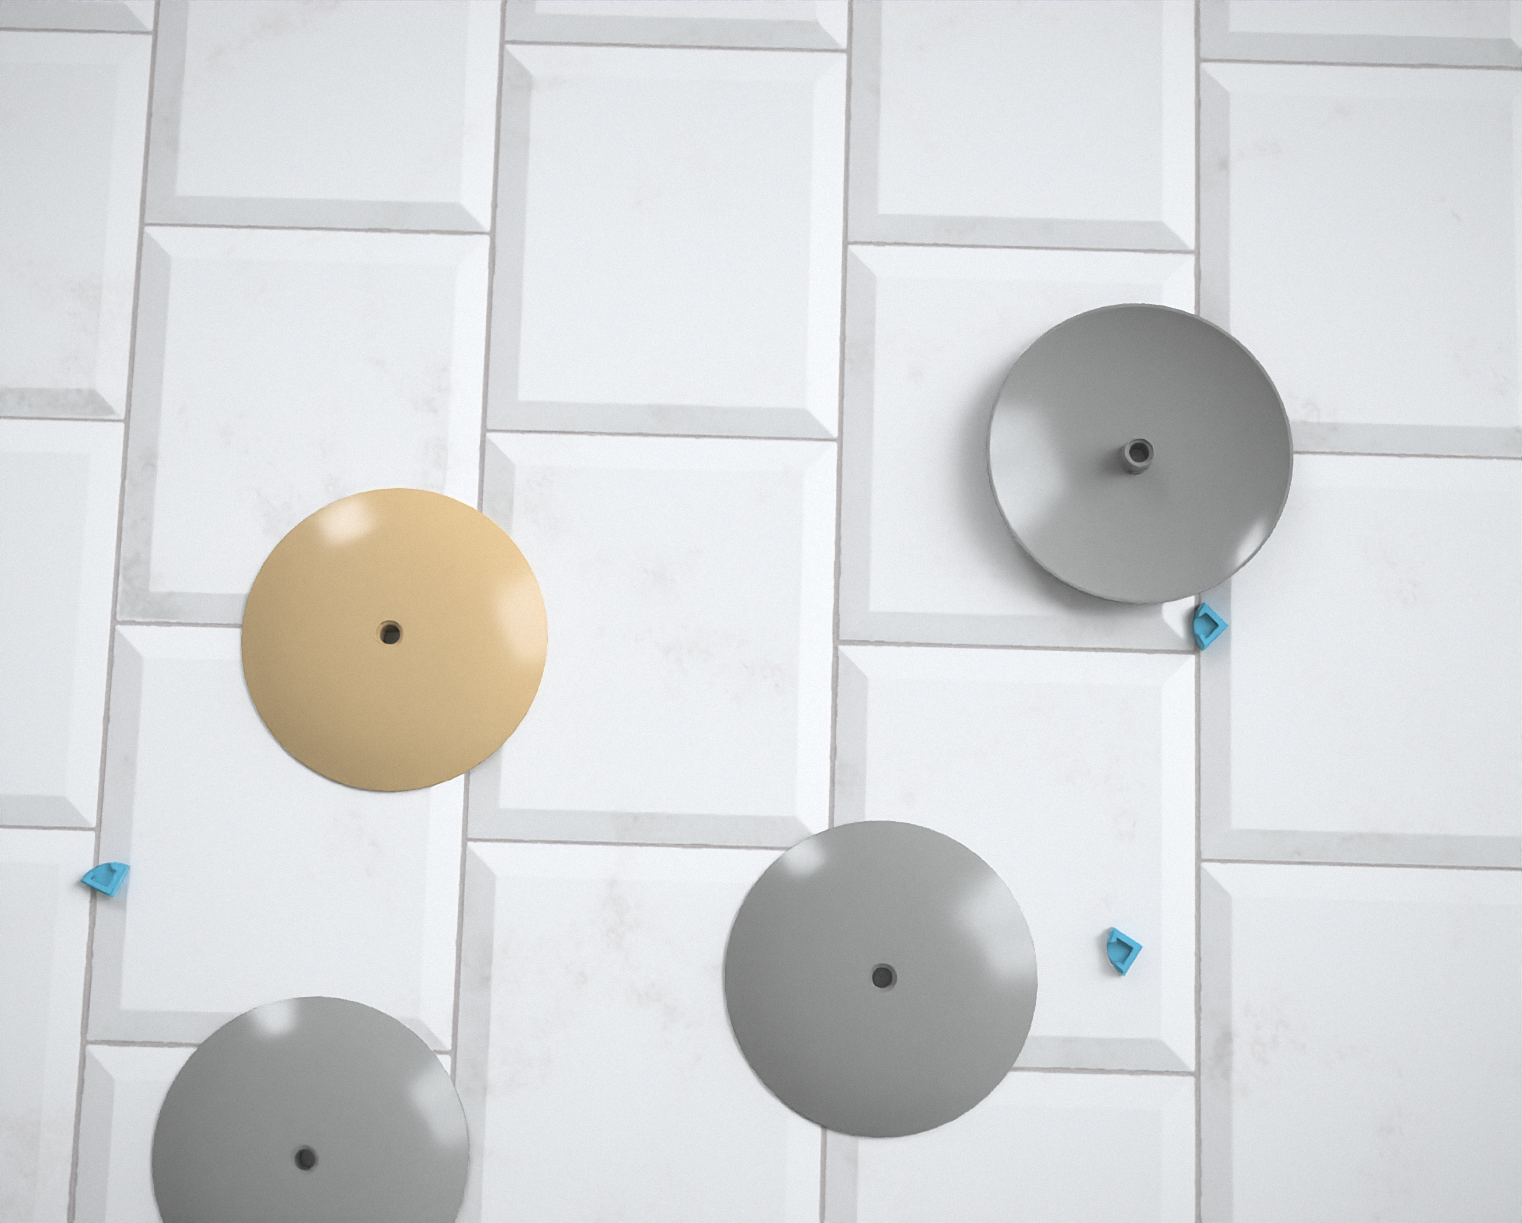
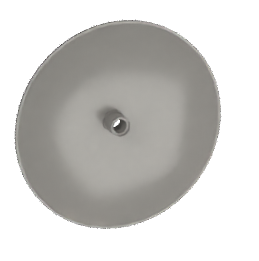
M1124 303L1104 306L1085 311L1051 328L1038 338L1010 369L999 389L988 424L986 461L989 482L995 503L1013 537L1036 563L1058 580L1084 593L1115 602L1157 604L1176 601L1197 595L1230 578L1258 553L1272 534L1282 515L1292 481L1294 459L1290 423L1278 390L1264 367L1242 343L1221 327L1195 314L1164 305ZM1139 449L1142 451L1145 461L1135 462L1132 460L1129 450Z
M878 820L848 823L827 829L792 847L762 874L750 890L739 910L727 947L725 963L727 1008L735 1036L751 1067L763 1083L793 1110L820 1125L852 1135L900 1137L918 1134L951 1122L973 1109L1001 1083L1014 1065L1027 1039L1036 1007L1038 977L1034 943L1020 905L1009 887L991 866L962 843L930 828L906 822ZM880 967L887 968L892 976L890 984L883 988L875 986L872 980L874 971Z
M322 996L290 998L257 1007L236 1017L206 1039L189 1057L166 1095L155 1130L152 1152L154 1191L163 1223H454L463 1201L469 1167V1137L462 1104L449 1074L429 1046L400 1021L376 1008L351 1000ZM303 1149H308L315 1155V1164L312 1168L305 1167L300 1161V1154Z

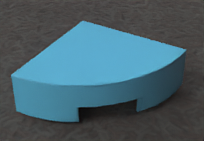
M1205 602L1198 607L1192 624L1195 641L1202 651L1229 626Z
M117 862L101 864L89 870L80 882L110 897H115L131 866Z
M1111 927L1106 943L1108 958L1112 966L1122 976H1125L1143 946L1116 928Z

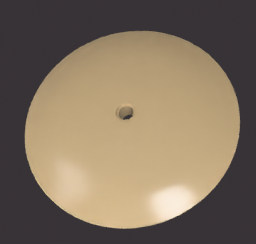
M408 488L376 489L339 499L320 508L295 526L271 552L254 581L246 604L241 636L242 662L251 698L260 717L279 743L297 760L331 780L356 788L388 792L416 790L449 781L470 771L497 751L515 732L526 716L537 694L546 662L548 642L547 617L538 582L529 563L511 538L490 518L461 501L435 492ZM392 628L399 629L400 637L398 641L391 645L386 644L384 641L386 632Z

